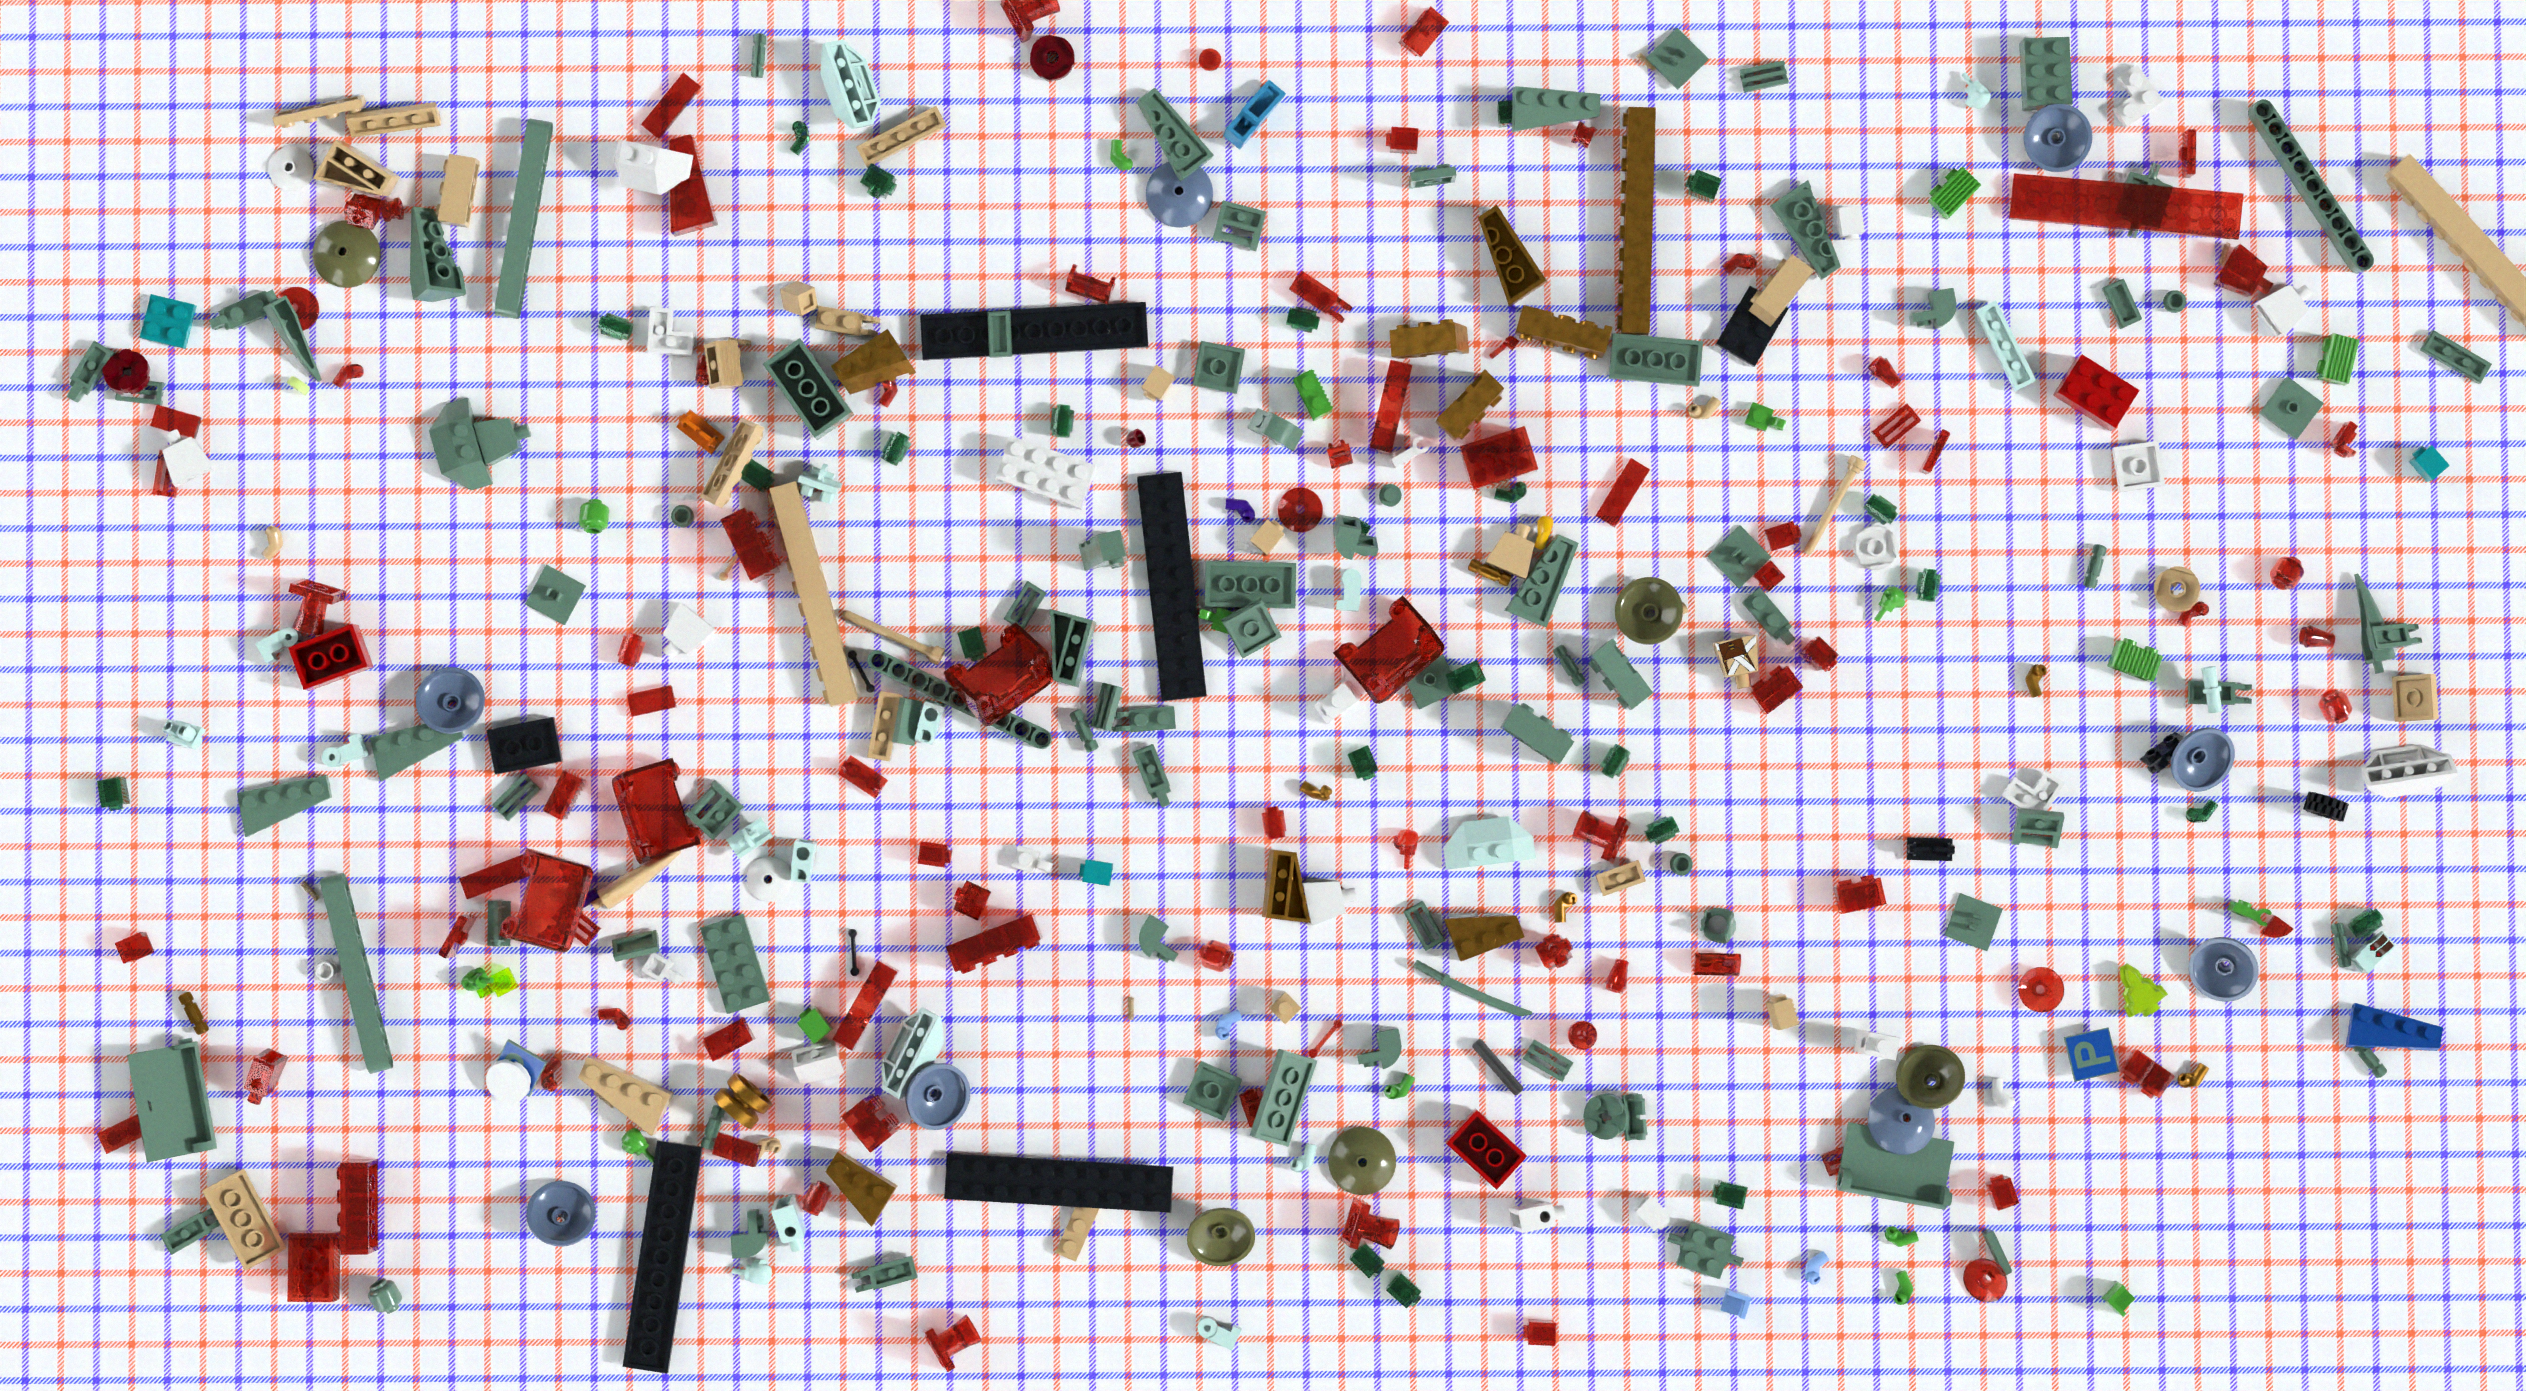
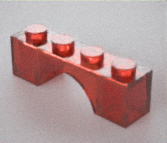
M1390 360L1369 447L1370 451L1387 455L1392 453L1412 370L1411 364Z
M882 960L877 961L832 1040L851 1051L855 1050L872 1016L891 988L900 970Z

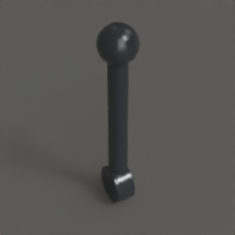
M850 650L848 657L853 660L866 684V691L869 693L874 692L875 687L873 684H870L857 660L856 651Z
M850 929L848 931V935L851 937L852 953L850 973L852 976H857L860 972L859 968H857L855 936L857 931Z

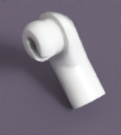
M1992 1078L1991 1097L1993 1101L2002 1109L2013 1108L2015 1099L2009 1097L2003 1091L2004 1079Z

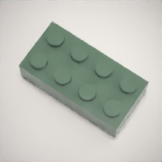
M800 338L763 363L816 440L821 439L855 415Z

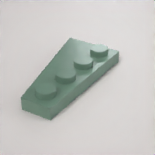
M1515 86L1512 90V133L1544 126L1559 125L1561 123L1593 119L1600 116V94L1520 86Z
M1156 88L1138 100L1137 104L1180 182L1212 159L1214 154Z
M1809 180L1770 206L1820 280H1823L1841 267L1832 241L1828 236L1826 225L1819 212L1817 201L1813 196Z
M1556 534L1504 611L1540 626L1547 627L1579 543Z
M426 724L370 737L380 782L465 738L463 731L445 734L429 728Z
M328 775L237 793L245 837H250L284 819H288L303 810H307L332 798Z

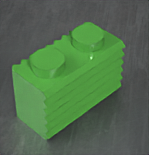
M1961 167L1958 171L1953 168L1945 176L1948 181L1942 187L1938 184L1929 193L1932 197L1928 202L1946 220L1981 186L1964 167Z
M2336 333L2328 335V338L2323 340L2321 350L2324 351L2323 359L2319 360L2316 367V373H2319L2318 379L2343 386L2349 384L2360 340Z
M1311 369L1295 377L1293 382L1313 421H1316L1332 413L1333 406H1331L1327 394H1324L1325 390H1322L1323 386H1320L1321 382H1318L1319 378H1316L1315 370Z
M2124 638L2123 641H2116L2107 667L2147 682H2154L2163 658L2162 655L2157 654L2158 650L2149 646H2145L2144 649L2137 647L2136 641Z

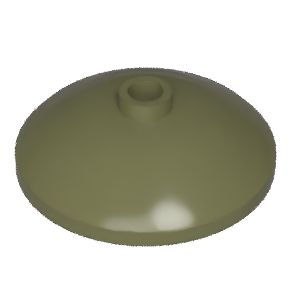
M342 220L328 225L320 232L313 246L312 257L317 272L325 281L337 287L353 288L366 283L376 273L380 264L381 249L376 236L365 225L356 221ZM342 248H345L346 254L341 256L339 252Z
M1644 577L1629 583L1621 591L1615 604V619L1622 633L1630 640L1643 645L1658 644L1669 639L1679 628L1683 617V604L1676 589L1668 582L1655 577ZM1653 610L1655 614L1653 617H1647V612Z
M1923 1045L1912 1049L1901 1059L1896 1070V1083L1899 1092L1910 1104L1922 1109H1938L1951 1104L1961 1094L1965 1084V1070L1959 1057L1951 1050L1939 1045ZM1930 1081L1936 1082L1933 1086L1928 1085Z
M1354 1127L1340 1134L1333 1142L1328 1155L1329 1171L1334 1181L1343 1190L1355 1195L1373 1194L1383 1189L1392 1179L1396 1168L1395 1150L1390 1140L1380 1131L1370 1127ZM1365 1158L1367 1164L1360 1166L1358 1164L1359 1159Z
M1213 1208L1201 1213L1191 1222L1187 1231V1245L1192 1255L1202 1263L1211 1266H1228L1241 1261L1250 1253L1255 1243V1230L1250 1219L1242 1212L1231 1208Z

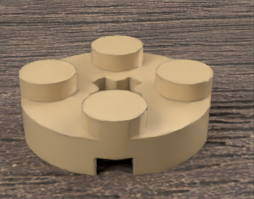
M2174 566L2158 575L2154 583V593L2157 602L2164 609L2170 612L2189 611L2197 603L2201 587L2198 578L2190 569ZM2181 584V589H2184V591L2174 595L2171 587Z

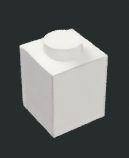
M1861 205L1838 208L1835 212L1839 238H1846V241L1859 239V235L1865 232Z
M1650 1194L1634 1209L1654 1231L1657 1229L1662 1230L1670 1222L1668 1218L1671 1215Z

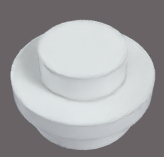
M322 960L315 966V976L322 982L333 981L338 974L337 965L331 960Z

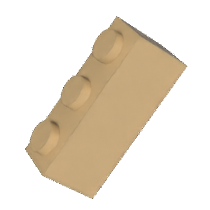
M449 154L448 159L445 160L443 172L446 173L445 180L441 182L439 190L442 198L441 203L437 204L436 217H438V221L442 224L469 228L480 161L476 158Z
M1793 254L1788 260L1782 259L1776 267L1778 273L1775 276L1771 274L1763 284L1766 287L1763 292L1758 290L1750 300L1753 305L1749 311L1770 327L1814 271Z

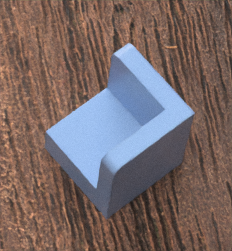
M1726 1288L1720 1310L1745 1319L1751 1297L1748 1294Z

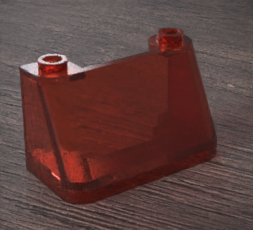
M1403 595L1394 601L1389 608L1388 613L1392 619L1360 646L1357 647L1354 643L1348 642L1342 644L1333 652L1339 662L1376 704L1388 700L1439 658L1444 651V644L1436 632Z
M1016 622L1002 631L1000 637L1001 647L967 670L963 664L959 663L950 666L944 671L947 682L984 726L993 725L1046 688L1053 681L1052 664L1048 651Z
M673 758L629 770L612 778L613 791L635 858L639 864L701 844V833L698 827H694L692 824L688 825L675 785V781H677L680 775V769L678 764L674 763Z
M526 848L522 858V867L525 872L530 873L523 900L518 916L507 917L501 925L499 935L511 940L565 953L571 948L592 881V868L589 865L567 857Z

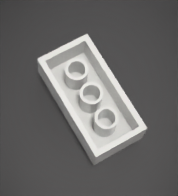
M1010 435L995 478L1003 483L1082 510L1097 467L1094 464Z

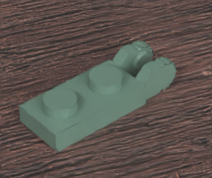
M2407 623L2367 628L2366 634L2370 650L2402 648L2422 643L2421 637L2410 638L2409 632L2419 629L2418 624L2407 625Z
M2188 681V704L2207 705L2206 694L2203 693V688H2205L2204 681ZM2218 682V686H2221V691H2219L2221 705L2252 704V699L2248 697L2235 698V690H2252V684Z
M1174 706L1116 712L1114 719L1129 717L1130 726L1116 725L1112 727V732L1176 729Z
M211 1208L203 1213L200 1212L160 1235L171 1255L213 1232V1229L220 1226L218 1220L209 1225L205 1217L214 1214Z
M912 1255L871 1266L866 1270L851 1274L852 1279H859L867 1275L871 1279V1283L858 1285L855 1288L856 1293L870 1289L876 1290L918 1278Z

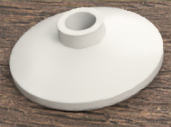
M288 146L281 148L272 156L269 162L271 180L276 186L285 191L303 189L309 184L314 174L312 158L299 147ZM287 164L293 165L291 171H286Z
M776 857L758 859L751 865L747 873V885L750 892L761 901L773 902L780 900L789 892L792 885L790 868L784 861ZM766 875H770L772 877V882L770 884H767L764 881Z

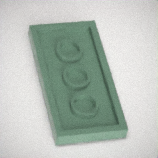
M1613 333L1608 379L1699 387L1703 341Z
M1206 561L1205 607L1242 608L1261 597L1266 608L1295 609L1296 563Z
M741 914L701 927L702 937L726 1013L730 1014L771 1001L745 915Z
M1278 1049L1250 1136L1289 1147L1318 1060Z

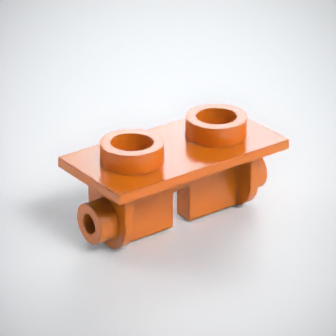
M692 410L683 414L676 426L711 455L725 439V436Z

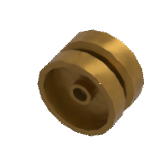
M735 1072L727 1081L728 1087L731 1090L721 1088L713 1098L737 1122L748 1129H752L759 1121L756 1112L764 1114L773 1104L756 1085Z

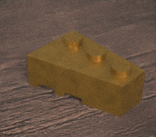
M1453 319L1440 320V324L1432 325V322H1420L1418 327L1411 328L1409 324L1397 325V329L1389 330L1391 356L1396 359L1427 357V355L1436 354L1443 356L1453 352L1469 353L1467 326L1455 323Z
M1484 369L1480 376L1436 419L1435 423L1454 441L1458 437L1462 440L1471 431L1468 427L1474 421L1478 424L1487 415L1484 411L1490 405L1494 408L1502 400L1500 395L1504 387Z

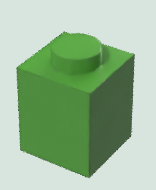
M807 1008L799 1015L801 1020L797 1024L813 1044L817 1043L834 1029L818 1008L813 1010Z

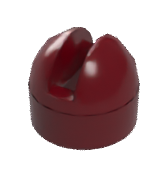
M1135 429L1127 435L1126 442L1132 448H1139L1146 444V437L1140 429Z

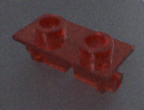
M852 755L849 756L847 761L845 760L838 773L875 799L888 781Z

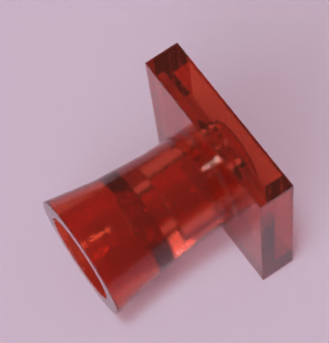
M1001 0L1000 3L1021 43L1030 40L1034 29L1032 22L1060 12L1058 0Z
M305 578L290 583L288 592L303 596L298 615L292 627L304 633L323 635L327 605H333L345 600L347 591Z
M1584 809L1577 821L1572 839L1585 841L1604 848L1601 858L1613 864L1631 822L1619 816L1614 826L1595 817Z
M1353 1197L1340 1240L1348 1247L1357 1250L1361 1238L1391 1250L1398 1236L1400 1220L1369 1214L1371 1205L1363 1199Z
M967 1314L939 1335L930 1326L922 1330L946 1372L956 1368L950 1359L951 1356L982 1342Z

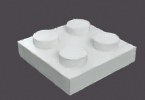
M2159 441L2112 448L2119 493L2165 486Z

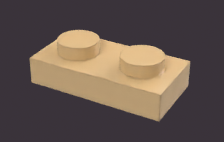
M1639 860L1595 875L1602 896L1646 882Z

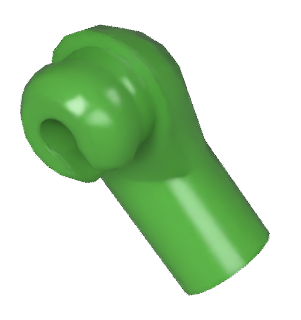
M1113 139L1111 141V162L1119 170H1130L1133 166V161L1122 153L1123 141Z
M1405 1073L1401 1083L1387 1085L1384 1088L1385 1096L1393 1100L1405 1097L1415 1078Z
M1890 1226L1885 1231L1886 1239L1897 1247L1919 1241L1915 1230L1903 1234L1896 1227Z
M1906 1270L1895 1274L1899 1282V1287L1894 1296V1301L1897 1305L1906 1304L1913 1293V1286Z

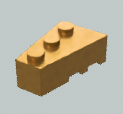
M888 329L831 365L850 395L877 386L876 383L885 380L894 381L897 380V376L916 373Z
M1270 849L1262 917L1311 923L1302 886L1297 852Z
M1516 915L1443 918L1461 962L1525 937Z
M841 1150L836 1153L825 1171L871 1227L875 1224L898 1187L895 1183Z

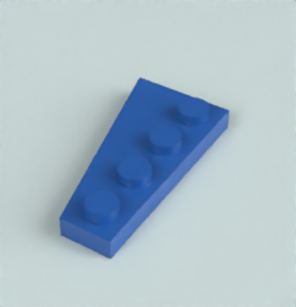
M2354 1003L2351 1009L2345 1047H2385L2387 1049L2407 1048L2408 1050L2437 1051L2440 1049L2443 1027Z

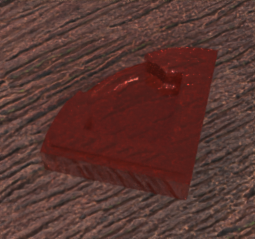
M2273 915L2261 934L2270 938H2279L2291 933L2293 928L2276 915Z

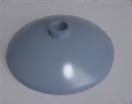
M2067 104L2045 106L2034 113L2029 119L2024 131V148L2030 160L2038 167L2050 172L2068 171L2078 166L2088 155L2092 145L2091 125L2086 116L2073 106ZM2058 133L2059 139L2053 141L2051 138L2052 134Z
M1166 162L1151 174L1146 186V201L1153 216L1161 223L1176 228L1188 227L1199 222L1208 213L1213 201V187L1209 176L1201 167L1180 182L1170 163ZM1176 188H1182L1183 193L1181 195H1177L1175 193Z
M447 667L434 671L423 680L416 694V708L422 721L429 728L445 734L459 733L473 726L482 715L485 706V693L479 680L469 671L457 667ZM451 702L457 703L454 708L449 707Z
M2211 727L2200 728L2186 735L2176 746L2171 758V772L2175 781L2182 788L2193 792L2206 791L2217 786L2228 775L2234 763L2235 749L2232 740L2223 731Z
M2214 937L2202 942L2193 951L2189 960V975L2194 986L2206 997L2216 1001L2230 1002L2239 1000L2252 991L2258 979L2259 966L2253 952L2242 942L2229 937ZM2222 961H2228L2230 965L2226 966Z
M936 1063L923 1068L914 1076L907 1089L906 1108L909 1116L916 1124L928 1130H941L950 1127L963 1116L968 1107L971 1094L968 1079L961 1070L947 1063ZM934 1089V1093L930 1095V1091Z
M1892 1087L1881 1092L1875 1097L1869 1107L1867 1117L1869 1131L1875 1142L1890 1153L1897 1155L1915 1153L1924 1148L1933 1136L1935 1129L1933 1109H1922L1910 1104L1903 1098L1898 1087ZM1904 1114L1909 1117L1908 1122L1903 1120Z
M555 1181L540 1187L532 1195L527 1206L526 1218L531 1232L540 1241L551 1246L565 1247L580 1242L590 1233L595 1223L596 1208L591 1195L583 1187L568 1181ZM563 1217L565 1220L563 1222H558L557 1218Z

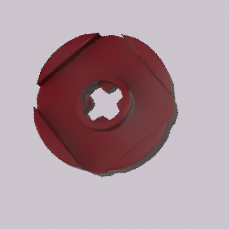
M1053 35L1043 36L1032 46L1030 53L1031 67L1036 75L1048 82L1061 80L1072 71L1075 65L1074 50L1065 38ZM1048 53L1058 54L1056 63L1053 64L1046 61L1048 60Z
M123 349L110 357L102 369L108 387L113 392L124 395L123 393L135 394L140 392L147 386L150 380V366L147 360L140 353L130 349ZM131 369L132 374L130 376H122L123 371Z

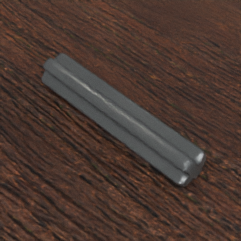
M1478 1039L1472 1045L1473 1049L1513 1095L1516 1096L1522 1092L1523 1086L1484 1041Z

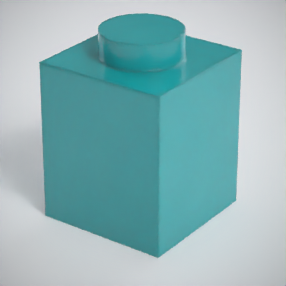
M2423 445L2412 453L2414 457L2409 461L2426 482L2434 480L2450 466L2433 445L2425 448Z
M1086 859L1085 864L1081 863L1079 877H1083L1082 882L1110 886L1114 863Z

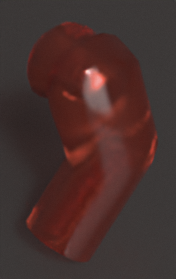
M1737 253L1722 267L1728 274L1732 273L1737 267L1752 270L1757 266V260L1753 255Z
M699 354L695 381L699 385L707 386L709 385V375L707 374L706 357L703 354Z
M359 364L344 365L332 383L342 388L347 379L361 378L364 374V369Z
M895 380L880 382L883 385L884 393L878 402L886 408L889 407L898 392Z
M2197 601L2189 611L2181 613L2177 624L2187 628L2192 617L2207 615L2209 606L2202 601Z
M620 1008L598 1010L599 1020L611 1019L619 1030H626L630 1025L629 1016Z
M553 1057L548 1062L541 1074V1086L549 1092L555 1091L558 1086L554 1080V1073L562 1063L556 1057Z

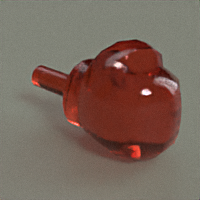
M1403 829L1400 830L1398 835L1394 836L1393 843L1395 848L1399 850V854L1404 855V869H1409L1410 855H1415L1417 850L1418 833L1415 830Z

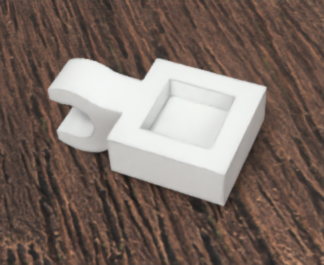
M1422 436L1414 439L1411 448L1406 450L1403 447L1393 453L1394 458L1391 459V463L1395 469L1429 450L1428 446L1424 449L1417 447V443L1423 440Z
M1018 845L1011 867L1034 874L1035 868L1051 872L1054 863L1039 859L1041 852Z
M657 952L650 955L641 970L659 982H663L664 978H667L671 982L680 985L684 979L683 975L670 969L673 962Z

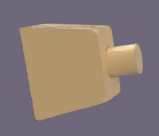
M1518 523L1514 534L1505 531L1485 564L1525 580L1528 575L1535 543L1527 540L1531 527Z

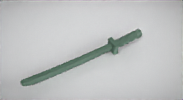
M1416 960L1413 968L1439 981L1440 985L1444 987L1446 985L1490 1006L1519 1017L1532 1015L1530 1010L1471 988L1450 978V975L1447 973H1440L1419 960Z

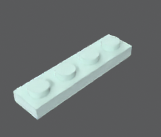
M1995 300L1975 310L1974 312L2014 392L2036 382L1997 301Z

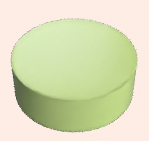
M291 376L286 382L305 396L310 390L309 386L294 376Z

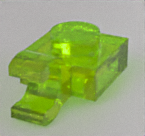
M507 967L488 977L494 979L493 983L476 991L480 999L494 992L497 997H501L519 988V985L510 967Z

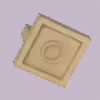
M2436 674L2392 677L2395 722L2439 719Z

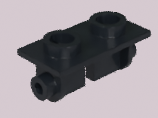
M2177 732L2166 736L2155 748L2149 749L2140 758V761L2148 765L2147 769L2151 774L2159 773L2170 764L2166 757L2170 756L2172 758L2176 746L2184 737Z
M1907 837V860L1952 861V854L1955 853L1953 838Z

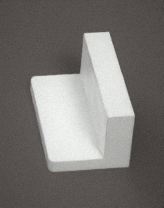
M835 1039L791 1051L793 1068L801 1085L844 1073Z

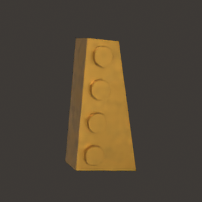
M1497 205L1478 217L1508 305L1511 307L1548 281Z
M1523 305L1515 334L1519 335V339L1532 342V339L1541 341L1542 346L1554 348V345L1563 347L1562 351L1575 354L1577 351L1584 353L1585 358L1597 360V358H1602L1606 353L1613 327L1605 325L1604 329L1597 328L1598 325L1587 320L1576 323V319L1571 316L1558 315V317H1555L1553 312Z

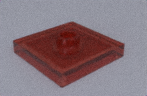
M464 914L458 917L439 951L441 957L447 959L456 956L460 947L467 941L468 933L477 917L472 914Z

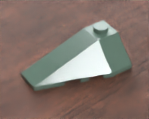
M415 206L411 208L410 284L413 300L437 302L464 296L466 289L463 272L460 266L457 267L452 255L454 253L452 248L447 247L443 238L444 231L434 209Z

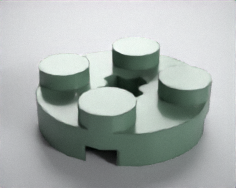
M1604 1093L1592 1097L1585 1106L1583 1114L1584 1127L1587 1132L1599 1139H1613L1623 1133L1629 1124V1111L1622 1103V1099L1614 1094ZM1605 1110L1611 1116V1120L1606 1122L1602 1118V1113H1605Z

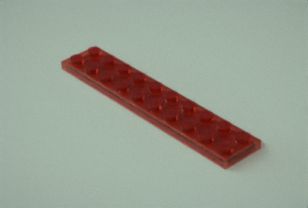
M2014 173L2009 219L2238 240L2244 193Z

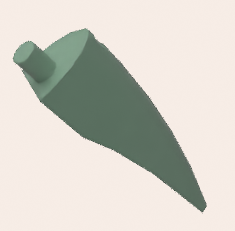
M273 289L264 293L270 303L262 307L269 321L298 361L317 382H320L322 379L309 349L298 316L287 296L285 295L278 299Z
M2357 573L2354 576L2360 609L2361 646L2366 665L2373 663L2375 674L2383 673L2382 661L2396 658L2394 649L2370 650L2366 629L2374 626H2383L2385 623L2371 593Z

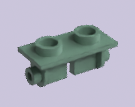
M488 901L487 946H510L511 901Z
M1638 1093L1622 1095V1103L1629 1111V1124L1624 1131L1625 1141L1646 1140V1135H1648L1646 1119H1640V1115H1646L1645 1098H1643L1642 1094Z

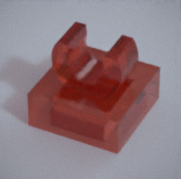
M1343 439L1340 440V446L1333 447L1332 443L1328 444L1329 449H1327L1331 469L1353 463L1349 443L1345 444Z
M1770 560L1753 577L1769 592L1785 578V575Z

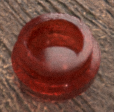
M1205 49L1199 55V64L1206 71H1214L1221 64V55L1215 49Z

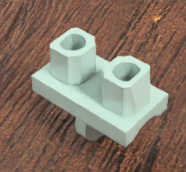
M825 463L821 469L813 467L811 472L804 470L798 479V482L801 483L800 494L811 497L814 488L820 489L822 493L819 500L831 504L841 490L843 483L833 480L835 474L828 472V464Z
M170 719L167 720L162 729L164 733L168 734L167 741L196 750L202 744V735L206 731L200 726Z
M760 817L728 838L727 842L738 859H740L774 836Z

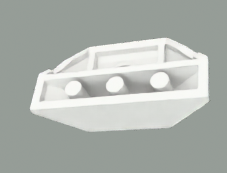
M618 140L614 164L622 187L662 195L681 181L689 178L693 155Z
M2422 744L2375 751L2365 765L2361 767L2366 788L2385 798L2431 792L2458 775L2451 754L2442 753L2437 749Z

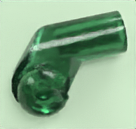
M795 121L792 125V130L795 133L796 141L790 147V150L799 156L809 143L810 135L808 127L804 122Z

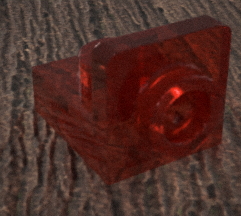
M2352 421L2345 422L2330 443V446L2334 448V453L2338 456L2349 458L2356 454V451L2346 444H2350L2356 437L2357 433L2355 430L2358 425Z
M1793 521L1764 530L1771 552L1800 542L1799 538L1802 537L1798 524L1794 525Z
M1261 1088L1248 1089L1239 1095L1250 1128L1253 1126L1263 1097Z

